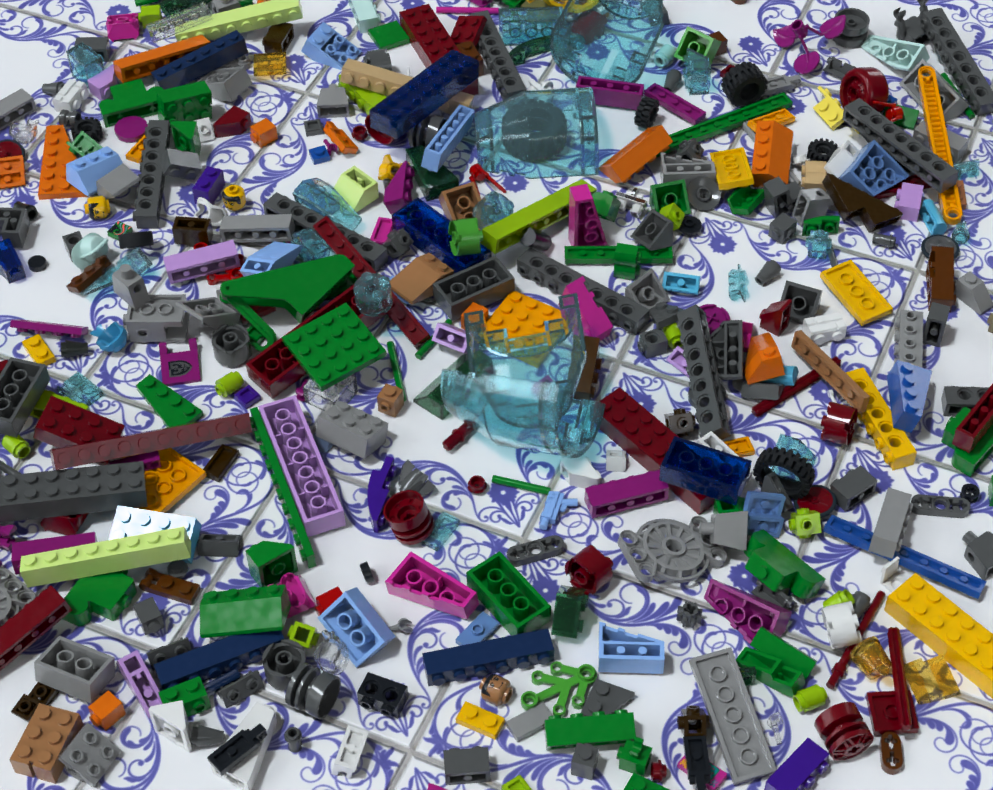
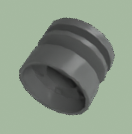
M416 112L409 129L408 140L410 147L423 149L425 144L427 147L447 121L446 118L433 115L430 119L428 114L423 115Z
M307 662L302 663L296 669L288 684L285 702L300 711L305 709L307 714L321 720L333 708L340 691L341 680L338 676L329 672L321 673V669L313 667Z

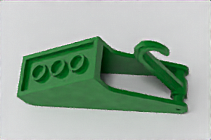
M337 254L224 281L220 286V300L224 304H231L267 340V345L260 346L255 341H251V346L262 352L276 342V333L250 306L284 308L299 323H302L352 275L355 265L346 256Z

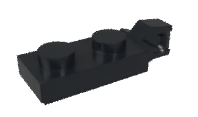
M258 724L251 731L249 729L245 731L242 729L207 757L208 762L223 776L261 745V741L267 736L266 729L261 724Z
M684 736L683 747L689 784H695V790H706V784H710L711 779L706 736Z

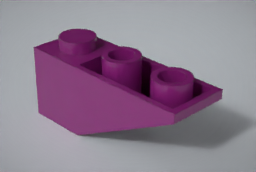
M407 160L403 162L385 189L383 203L390 214L410 210L415 172Z

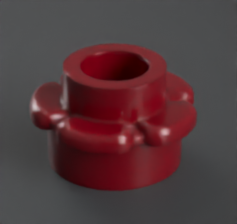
M361 125L354 127L352 137L357 141L366 139L368 137L366 128Z
M479 475L471 477L468 482V490L471 493L481 494L487 488L484 478Z
M658 760V762L651 763V779L661 782L662 778H666L667 768L666 764H662L661 760Z

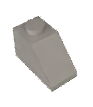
M968 272L957 279L954 294H956L958 299L980 316L993 308V302L984 281L972 272Z

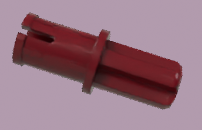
M466 420L458 429H454L452 434L442 442L443 448L451 451L458 443L464 442L465 437L475 430L474 425L467 428L472 422Z

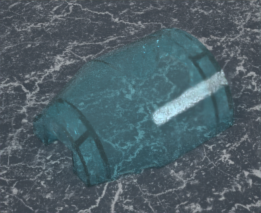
M568 0L550 35V50L555 63L575 83H577L579 76L636 83L643 74L664 27L663 0Z
M592 87L522 91L473 114L477 163L486 172L498 174L499 171L508 172L510 176L520 174L525 175L527 179L599 175L598 126Z
M577 293L558 296L562 318L544 321L545 332L509 339L507 328L488 331L483 310L464 313L468 363L471 376L496 415L504 422L522 428L541 427L559 420L570 409L587 359Z
M442 369L441 396L446 410L499 446L578 458L590 448L602 422L606 404L587 399L565 398L567 387L560 384L482 373L481 377H475L474 372H468L467 375L462 373V371Z

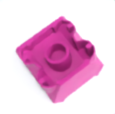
M138 13L108 16L106 22L107 37L112 42L129 38L136 40L140 34Z
M289 572L282 576L280 584L277 585H286L291 603L287 619L317 605L301 575L295 576Z

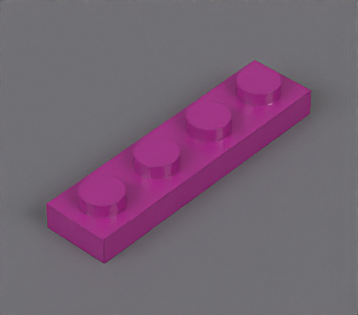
M656 83L644 90V96L658 100L659 105L693 125H696L706 117L705 111Z
M13 319L10 322V327L17 328L19 332H28V329H31L36 334H46V331H49L54 336H63V333L70 334L72 338H81V335L88 334V327L22 319Z

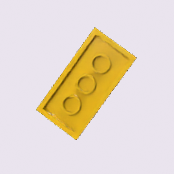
M744 147L710 153V159L715 164L716 181L719 190H730L736 187L744 188L754 185L753 175Z
M852 260L843 262L820 273V278L861 326L893 312V307Z

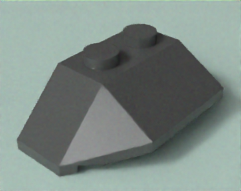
M723 321L720 327L710 335L719 378L722 380L743 379V321Z

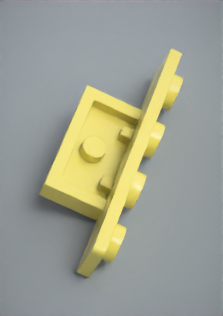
M819 86L817 88L824 99L815 105L813 109L834 131L845 122L843 120L844 108H840L842 105L836 98H831L832 94L827 88L823 89Z

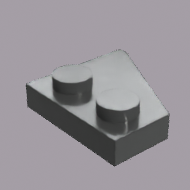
M660 302L650 309V316L657 329H661L677 322V313L684 309L669 305L666 302Z
M595 679L581 713L584 716H592L593 712L598 711L614 714V711L621 710V706L626 702L634 700L635 692Z

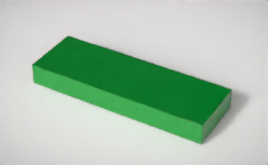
M763 626L760 627L750 643V646L758 651L782 659L785 666L802 671L805 680L817 663L815 659Z

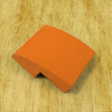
M23 155L0 158V189L26 186Z

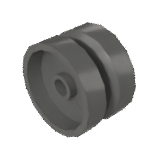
M856 8L839 10L835 17L846 15V23L842 34L834 38L833 41L846 48L862 46L868 34L869 16L864 11Z

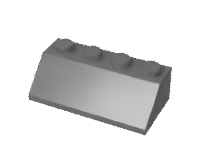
M924 59L899 83L921 107L922 102L917 79L918 70L922 66L934 68ZM934 68L944 120L948 121L957 118L969 104ZM923 73V74H922L923 76H926V77H927V76H930V74H928V73Z

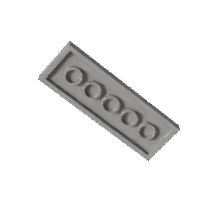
M732 648L690 658L689 663L733 785L773 774L777 768Z

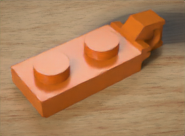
M327 121L323 131L331 138V141L339 147L342 153L356 154L358 147L342 129H338L333 122Z

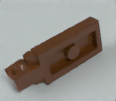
M107 255L96 258L95 263L87 266L83 273L71 280L66 286L67 289L71 292L81 293L105 273L104 270L111 265Z

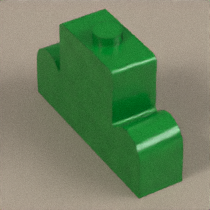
M142 79L111 86L112 99L102 100L99 104L105 128L114 126L125 117L138 116L144 118L158 114L157 91L164 89L155 86L146 91Z
M964 407L954 418L951 417L948 420L941 442L954 449L951 460L953 467L971 477L993 452V424L970 453L953 445L952 441L956 428L971 411L969 408Z
M764 529L754 532L750 537L746 551L744 550L745 555L749 557L745 565L746 570L774 592L790 588L791 592L801 599H808L818 594L826 580L822 575Z
M128 570L80 578L64 597L72 611L63 620L76 626H84L91 621L92 612L111 621H115L123 610L129 607L137 593L134 579L127 576Z

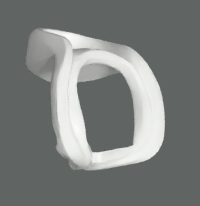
M199 197L197 199L199 210L194 214L193 218H198L204 212L205 205L208 209L207 219H211L212 226H220L223 216H228L227 211L223 207L212 205L205 198Z

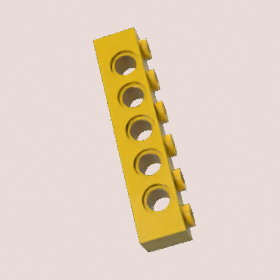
M864 367L845 372L870 396L866 411L858 413V419L864 423L866 431L872 436L876 448L880 449L885 463L889 464L892 471L914 465L917 451L903 430L893 428L891 410Z

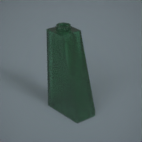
M422 145L405 149L406 160L409 162L410 167L412 166L414 169V178L426 201L437 199L442 191L459 186L458 178L444 165L441 166L438 172L429 171L421 167L425 150Z

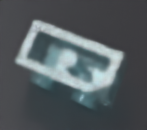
M311 228L292 234L291 244L302 245L303 247L298 255L304 262L330 255L331 248Z

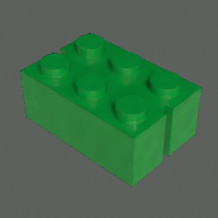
M205 81L157 91L159 120H169V122L194 121L207 117L212 119V92Z

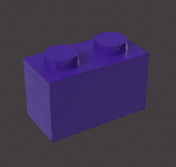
M209 166L205 168L192 188L195 204H197V199L202 197L213 205L225 186L223 170Z

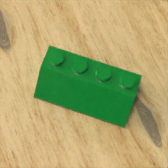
M273 584L266 587H249L247 589H229L227 591L204 593L200 603L201 638L283 630L291 607L286 585Z

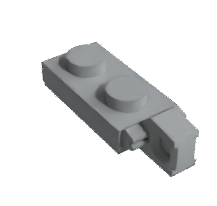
M784 74L766 79L768 87L765 90V94L761 97L801 86V77L799 74L790 77Z

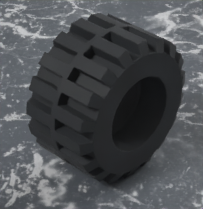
M742 62L730 68V71L726 72L725 77L722 79L723 83H721L723 92L736 107H744L756 103L757 100L762 98L761 96L765 94V90L768 87L765 76L758 66L754 63L752 64V62Z

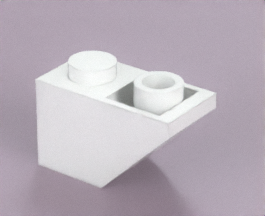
M847 140L834 151L824 169L827 173L839 178L856 160L860 151Z
M581 450L560 459V473L569 485L585 489L601 483V474L592 467L589 457H585Z

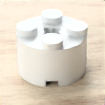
M851 601L826 606L821 609L832 649L862 643L860 631L857 630V627H859L857 614H853L854 608Z

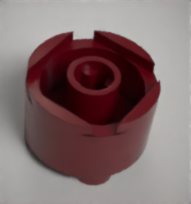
M829 402L827 407L828 414L827 416L824 415L821 421V427H824L821 433V440L849 445L855 432L853 427L854 423H857L858 409Z
M588 545L566 562L565 573L566 576L570 575L572 580L569 582L577 591L584 595L589 593L593 595L612 579L613 561L609 557H605L593 545Z

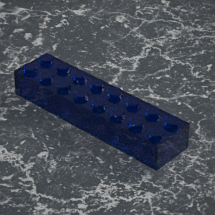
M456 50L449 51L371 108L370 127L393 138H400L479 78V60L459 53Z

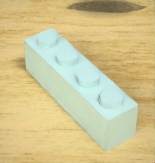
M348 0L360 34L368 32V29L379 26L378 23H381L380 15L377 14L376 5L373 4V0Z

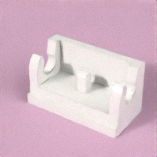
M350 725L347 726L331 774L337 776L342 771L346 773V778H351L352 773L356 771L369 734L368 731Z

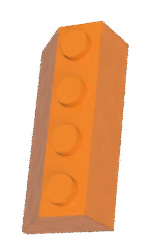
M774 120L757 121L751 170L754 179L753 187H764V183L778 176L785 185L789 183L793 131Z
M662 125L647 128L598 167V169L613 182L624 184L632 178L631 175L633 173L642 171L644 169L643 165L647 162H653L657 158L656 155L658 153L668 150L673 140Z

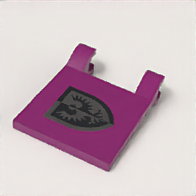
M196 338L189 339L190 351L168 353L166 342L159 343L163 384L173 386L201 382Z

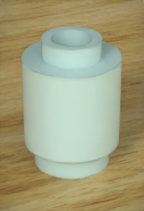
M669 44L663 45L654 55V63L658 67L667 66L674 58L676 52L674 47Z

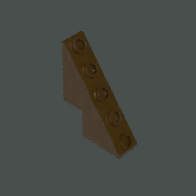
M827 173L822 181L842 219L845 221L859 216L869 233L897 223L903 215L897 208L889 206L882 200L876 199L867 192L857 189L833 174Z

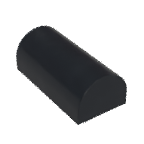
M530 227L521 238L520 243L539 251H547L552 241L546 233Z

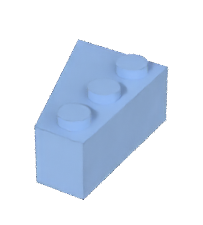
M599 622L598 672L663 674L665 661L664 641L641 634H630L625 632V629H614L606 626V623Z

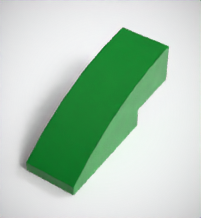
M745 647L736 659L738 667L742 670L748 669L752 677L793 698V695H796L797 691H800L805 685L803 672L785 666L780 658Z

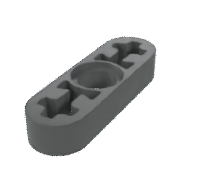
M917 494L911 499V503H913L912 512L917 515L965 518L968 516L971 508L968 500L958 497ZM941 503L945 506V509H938L935 507V504Z
M552 535L512 546L507 550V559L514 567H519L555 557L563 553L564 540L560 536ZM538 548L541 552L539 554H532L530 550Z

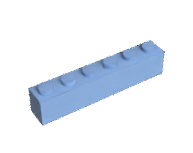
M459 104L425 148L421 167L429 171L438 172L471 128L474 109Z

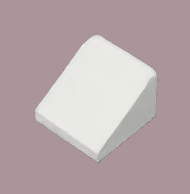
M607 450L606 471L624 472L626 470V451Z

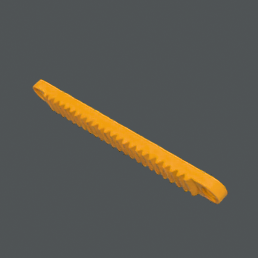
M922 66L918 70L917 79L930 151L954 167L934 68ZM923 73H928V74H930V76H927V77H926V76H923L922 74H923ZM956 182V185L943 193L938 192L943 219L950 225H956L962 219V207ZM955 213L957 217L952 218L948 214Z

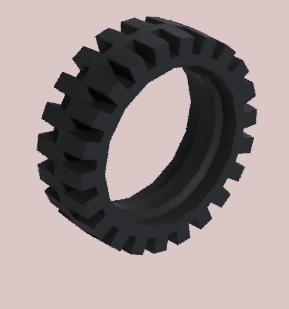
M770 447L767 450H763L753 468V475L756 476V482H759V485L762 487L764 477L772 473L768 466H780L791 471L799 478V482L788 481L779 476L778 478L790 500L791 498L798 500V498H804L810 491L815 480V470L812 468L811 463H807L805 457L800 458L801 455L799 453L795 455L793 450L790 449L787 452L786 448L781 447L779 450L778 447L773 449Z

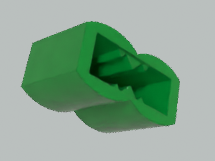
M617 243L614 255V277L635 280L636 275H640L641 265H638V263L641 262L642 252H639V246Z

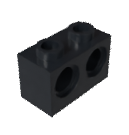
M368 672L357 692L358 704L365 709L379 711L384 716L398 718L409 698L408 686Z

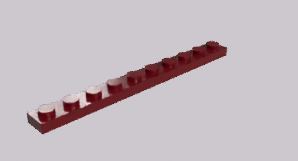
M325 216L313 225L314 230L336 255L346 256L355 265L352 273L358 281H363L385 300L387 315L416 349L431 338L424 327L328 216Z

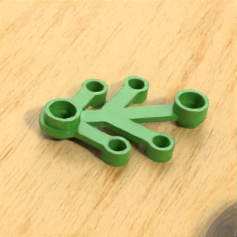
M556 661L550 666L552 675L544 674L539 670L532 673V683L534 685L546 683L554 686L537 694L527 691L521 696L522 708L529 710L536 707L538 703L560 693L557 704L553 706V715H561L563 718L566 715L565 706L571 687L579 684L577 694L572 697V706L578 710L582 709L585 704L584 696L587 686L595 682L597 671L589 664H583L579 668H574ZM558 667L560 670L556 671L554 668ZM562 674H566V675H570V676H573V677H571V678H569V679H564V678H560V677H557V676H561ZM540 676L541 679L537 680L535 677ZM580 700L582 703L577 704L575 701ZM561 709L563 712L558 713L556 710Z

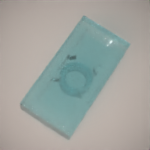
M443 511L435 520V526L431 535L421 543L438 552L460 525V520Z

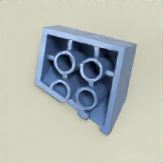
M873 140L860 150L856 160L844 171L839 179L874 197L908 178L910 175Z

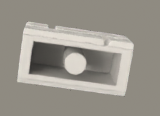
M69 79L52 100L56 112H61L63 109L70 112L78 110L83 100L88 98L89 92L85 82Z
M840 312L805 318L802 326V331L817 345L828 341H840L845 338L847 330Z

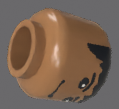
M491 674L488 678L484 677L479 685L482 699L495 706L506 704L513 693L510 681L497 674Z

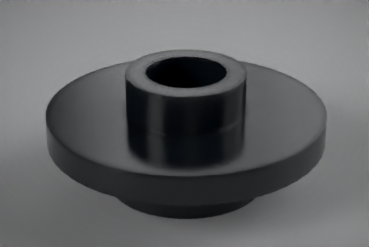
M684 216L678 230L685 235H695L701 231L702 223L696 217Z

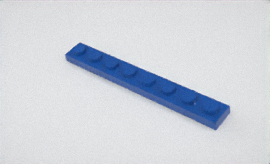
M831 515L823 529V532L867 551L869 550L874 533L834 515ZM901 545L899 552H894L893 559L876 554L890 562L898 556L900 558L899 565L976 599H979L987 582L904 545Z

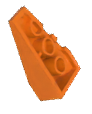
M769 332L753 336L750 339L743 371L748 385L785 375L780 352Z

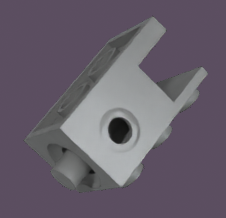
M186 294L149 295L150 301L137 310H134L128 304L127 314L123 315V324L127 327L130 342H186L190 314L176 306L177 302L187 300Z

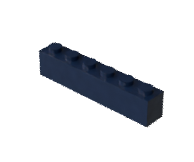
M235 30L151 72L155 86L169 89L185 85L247 54L248 50L245 39L238 30Z
M547 628L422 653L428 686H440L448 682H460L468 678L484 677L493 673H504L517 668L525 669L537 664H548L554 661V647Z
M281 630L231 635L156 663L154 668L162 690L200 676L203 682L211 678H218L233 669L239 670L248 664L260 662L265 649L270 644L280 643L285 638Z

